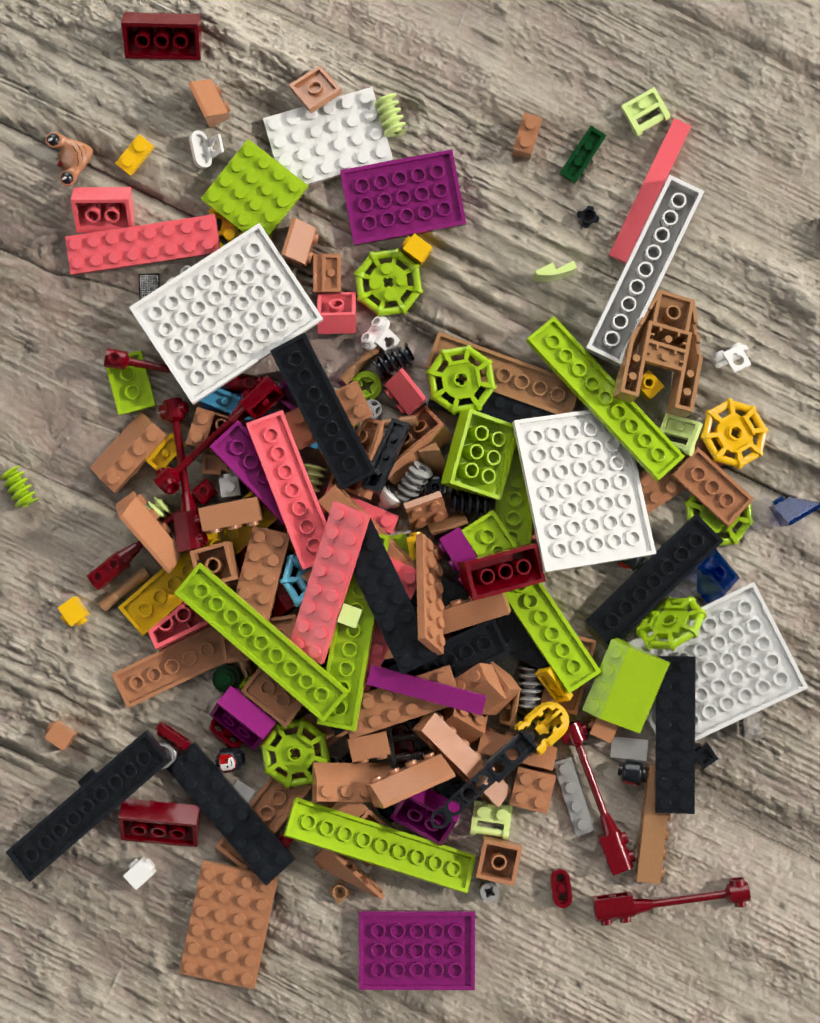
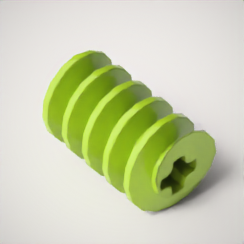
M16 466L3 473L0 480L6 481L4 483L5 488L10 487L7 493L14 494L11 500L17 501L15 507L25 508L37 502L39 497L32 498L36 492L28 491L32 485H25L28 477L21 478L25 472L17 471L20 466Z

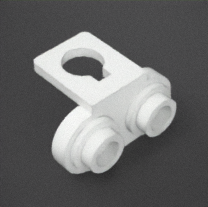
M199 130L190 134L189 141L194 164L201 169H206L211 165L212 159L224 152L221 134H216L210 139ZM215 141H217L218 143L217 151L213 150L212 146H214Z
M377 316L372 320L369 330L362 335L361 346L365 350L370 351L378 345L387 354L391 355L390 350L395 349L400 339L388 329L390 321L384 316ZM385 337H391L393 340L392 345L388 348L385 344Z
M736 343L730 350L725 352L721 350L715 353L713 364L715 368L729 364L733 372L736 373L751 365L746 356L749 349L746 345ZM740 358L744 360L742 365H735L733 363Z

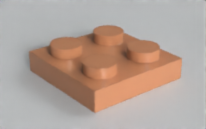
M321 65L289 84L290 90L310 113H313L342 94L341 88Z
M440 491L403 503L412 530L423 528L428 524L440 522L448 518Z

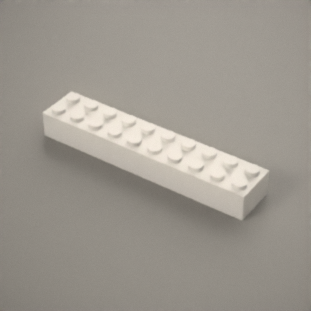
M672 175L668 176L585 347L588 353L617 367L621 365L629 338L641 318H644L704 193L703 190Z

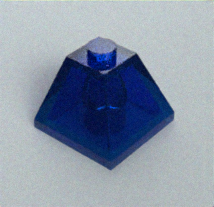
M780 496L773 500V505L769 507L780 527L790 526L818 510L820 502Z
M717 549L697 567V592L707 604L725 596L740 578Z

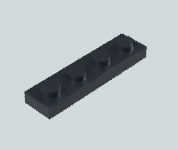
M394 418L391 419L372 461L376 473L364 479L361 485L364 490L381 495L411 428L409 423Z

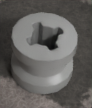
M368 400L367 403L373 413V416L370 418H379L382 414L381 404L377 400Z
M485 880L480 884V896L483 900L493 902L498 898L499 888L496 882Z

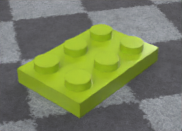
M141 350L128 353L130 358L145 361ZM128 366L123 371L106 367L119 416L157 406L147 369Z

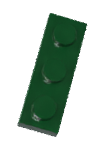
M590 126L559 175L575 185L607 135Z

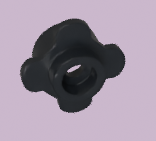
M587 206L583 211L577 212V218L581 220L582 227L588 228L590 224L599 221V216L596 215L593 206Z

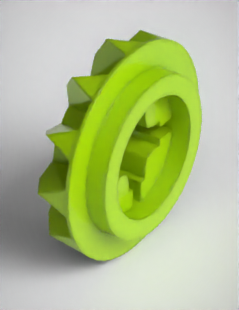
M371 371L358 373L352 382L357 380L361 388L363 387L362 379L367 384L372 383L370 386L371 393L367 392L366 389L362 390L367 401L375 400L382 388L380 378Z

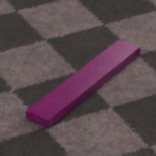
M371 665L367 685L478 715H482L487 697L484 694L406 673L402 675L401 672L376 665Z

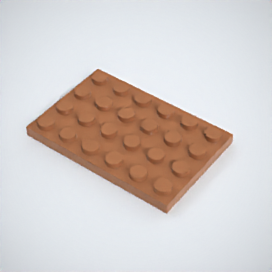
M203 860L179 973L255 989L279 876L266 886L253 870Z

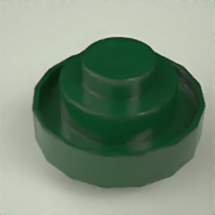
M221 665L213 673V685L218 691L223 693L230 686L238 688L241 682L239 670L233 665Z

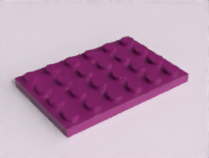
M452 149L340 170L354 246L411 236L414 233L417 235L466 225Z
M359 910V990H475V910Z

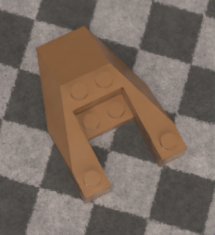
M660 289L657 291L644 318H641L629 338L616 378L612 398L631 403L639 397L646 363L674 372L666 413L683 418L693 413L703 360L699 346L700 335H698L696 325L698 320L695 300Z

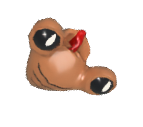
M51 132L46 136L45 142L48 147L60 148L57 154V165L63 170L59 175L60 183L64 186H72L90 161L93 149L83 142L66 138L58 132Z

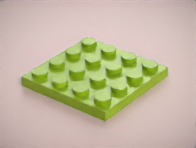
M247 139L201 197V200L243 233L260 223L268 237H270L309 186Z

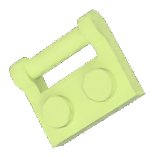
M655 87L620 107L636 137L662 120L666 121L671 118ZM656 109L660 111V114L640 125L638 124L637 120Z
M666 413L660 430L665 435L688 440L686 445L671 442L681 452H684L685 455L692 456L703 424Z
M476 799L473 806L470 835L483 834L502 837L503 840H508L513 806L502 803L500 807L489 806L484 800ZM479 820L504 824L503 830L477 826V822Z

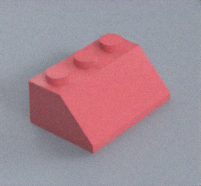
M76 187L73 189L71 206L76 233H92L134 226V202L131 187Z

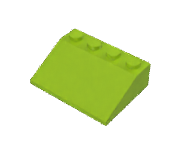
M473 409L461 410L440 484L468 493L501 500L516 445L513 424Z
M619 638L611 639L599 668L601 673L596 675L582 710L602 720L641 733L670 662Z

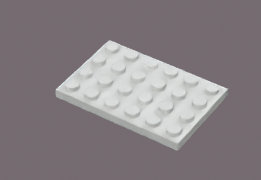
M370 87L336 97L313 113H310L304 106L263 118L274 159L308 186L340 177V170L393 160L388 139L384 136L385 129L381 127L383 122L379 121L381 115H377L378 108H375L374 105L376 98L373 88Z

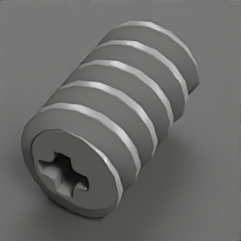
M414 461L415 466H409L410 472L407 471L405 473L407 478L401 479L403 484H398L399 490H395L394 494L400 500L409 502L417 499L421 495V491L424 490L423 485H426L429 482L428 479L432 477L431 469L422 462Z
M520 667L521 670L525 671V674L519 675L524 681L518 683V685L523 687L520 691L522 697H519L521 704L518 706L534 709L540 705L535 701L541 700V697L536 695V693L542 692V689L537 687L542 685L535 675L538 669Z

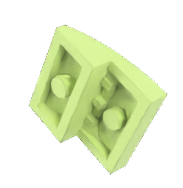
M572 261L556 269L552 262L536 270L533 280L535 282L561 280L573 275L577 266Z

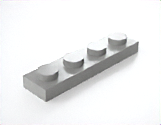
M571 756L556 760L554 770L576 837L595 831Z

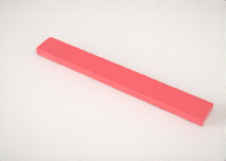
M675 118L673 119L608 256L626 264L691 128L690 125Z

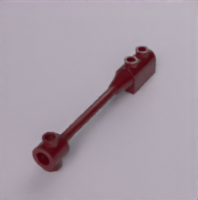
M111 348L106 350L104 367L124 371L128 366L172 374L169 367L165 364L130 358L127 351ZM242 373L220 387V389L243 393L247 389L252 390L256 386V380L261 376Z
M268 375L266 377H259L256 380V386L252 390L247 389L243 391L242 399L230 414L228 420L175 468L167 466L156 471L157 476L153 479L155 484L166 494L176 493L180 488V473L235 422H240L250 415L255 420L259 419L285 395L284 392Z
M170 398L163 401V405L159 406L158 411L162 420L172 423L179 464L185 459L180 422L185 418L184 413L189 411V407L186 401H182V398ZM185 468L180 473L182 487L181 512L173 514L177 548L180 553H190L189 551L203 548L204 544L208 543L207 534L205 532L202 533L199 511L190 492L187 468Z
M207 478L191 490L195 504L204 505L218 494L216 488ZM181 506L161 523L165 522L168 526L174 522L173 514L180 513ZM137 541L120 551H116L87 575L88 580L97 590L104 589L131 567L130 562L144 545Z
M580 720L569 723L568 729L561 739L563 744L568 743V745L574 746L578 753L600 813V821L604 833L597 836L609 869L614 876L633 868L632 862L636 861L633 851H628L626 844L629 843L626 832L621 833V830L618 829L614 820L607 812L582 745L586 740L585 735L588 734V729L585 723L581 724Z
M743 877L730 878L729 884L726 885L723 891L657 900L633 899L630 891L592 896L596 922L600 921L602 926L611 925L614 919H619L620 923L631 922V917L658 907L726 898L731 904L734 903L735 907L739 908L745 907L746 902L751 900L749 885Z

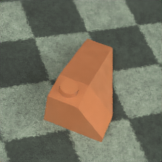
M368 418L360 426L357 435L372 462L382 441L384 422ZM333 473L328 487L331 488L337 483ZM364 479L344 489L347 493L371 500L373 492L364 490L361 487Z

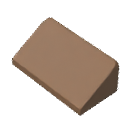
M436 442L419 449L418 451L424 464L431 469L433 475L442 477L446 462Z
M459 511L448 515V518L440 522L428 524L431 536H435L467 525L468 521L465 514H461Z
M520 692L501 710L499 724L515 726Z

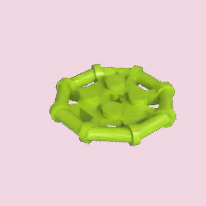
M399 248L369 252L368 257L353 274L356 282L357 301L364 304L379 317L402 313L404 315L407 314L408 309L418 296L423 294L419 263L416 264L399 251ZM392 257V263H379L378 259ZM399 259L409 268L404 271L396 265L397 260ZM374 263L376 268L370 275L365 274L370 265ZM411 273L414 286H408L407 275ZM391 278L393 286L384 287V280ZM363 280H369L370 291L364 292ZM406 291L411 292L410 296L403 303L401 301L402 296ZM373 295L381 303L377 306L368 298ZM397 302L398 304L397 307L384 308L385 303Z
M469 344L446 350L443 348L429 370H426L431 401L437 402L451 412V415L458 414L461 410L465 409L481 411L482 406L497 388L494 381L492 360L480 354ZM464 354L463 360L452 361L451 356ZM469 356L473 357L481 364L478 367L474 366L472 363H470V361H468ZM444 360H446L448 366L443 373L437 371ZM485 369L487 382H481L480 371ZM460 374L467 378V381H464V385L456 382ZM435 377L442 379L443 389L439 391ZM479 387L486 388L477 400L474 395ZM444 393H447L450 397H453L455 400L453 404H451L449 401H447L441 396ZM470 398L472 401L471 404L458 406L459 400Z
M692 495L684 503L687 521L694 515V509H699V516L715 533L727 532L729 537L721 538L723 542L719 546L737 545L749 527L754 525L751 503L744 510L745 517H740L739 515L729 527L720 522L702 504H697V499ZM738 521L743 523L736 533L732 531Z
M668 596L642 619L640 625L636 628V634L641 637L645 647L649 650L671 649V651H674L676 647L688 640L697 638L701 624L707 617L706 611L701 609L696 599L692 596L688 598H671ZM691 620H694V623L691 627L689 624ZM653 631L654 633L649 637L648 633ZM659 639H668V641H659Z
M304 717L292 720L286 728L277 721L259 746L263 757L264 773L284 785L285 789L312 784V773L308 770L312 762L315 760L317 762L331 763L326 732L323 733L306 721ZM298 727V733L286 735L284 729ZM303 729L313 734L315 738L310 740L302 734ZM279 733L282 739L277 746L271 745ZM319 742L321 756L315 755V743ZM299 749L300 757L292 758L290 750ZM269 751H275L276 763L271 764ZM279 766L288 773L287 778L275 769ZM295 773H305L306 777L292 779Z

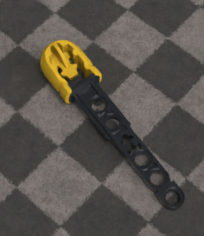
M550 701L536 706L524 717V721H520L514 726L517 734L482 764L484 768L446 801L444 808L441 805L431 815L430 823L432 827L438 830L445 828L453 820L452 817L458 816L496 781L500 783L533 752L541 756L546 751V747H551L567 731L569 716L566 710L560 704ZM546 711V713L544 714L545 719L541 722V721H540V718L542 717L543 713ZM535 719L538 720L535 731L539 735L543 733L548 734V729L551 726L554 727L550 732V736L547 739H543L539 746L533 742L535 738L531 734L527 735L523 731ZM514 749L517 751L518 757L515 760H510L507 757L508 750ZM495 762H500L503 765V771L500 773L494 772L492 765ZM479 776H486L488 778L486 781L488 784H481L478 787V789H480L481 791L478 792L476 787L473 786L471 783L474 782V784L476 785L480 781ZM471 788L474 791V797L466 799L463 796L464 789ZM456 801L459 804L460 808L457 812L449 810L448 805L450 802ZM438 814L445 818V823L441 826L436 825L433 820Z

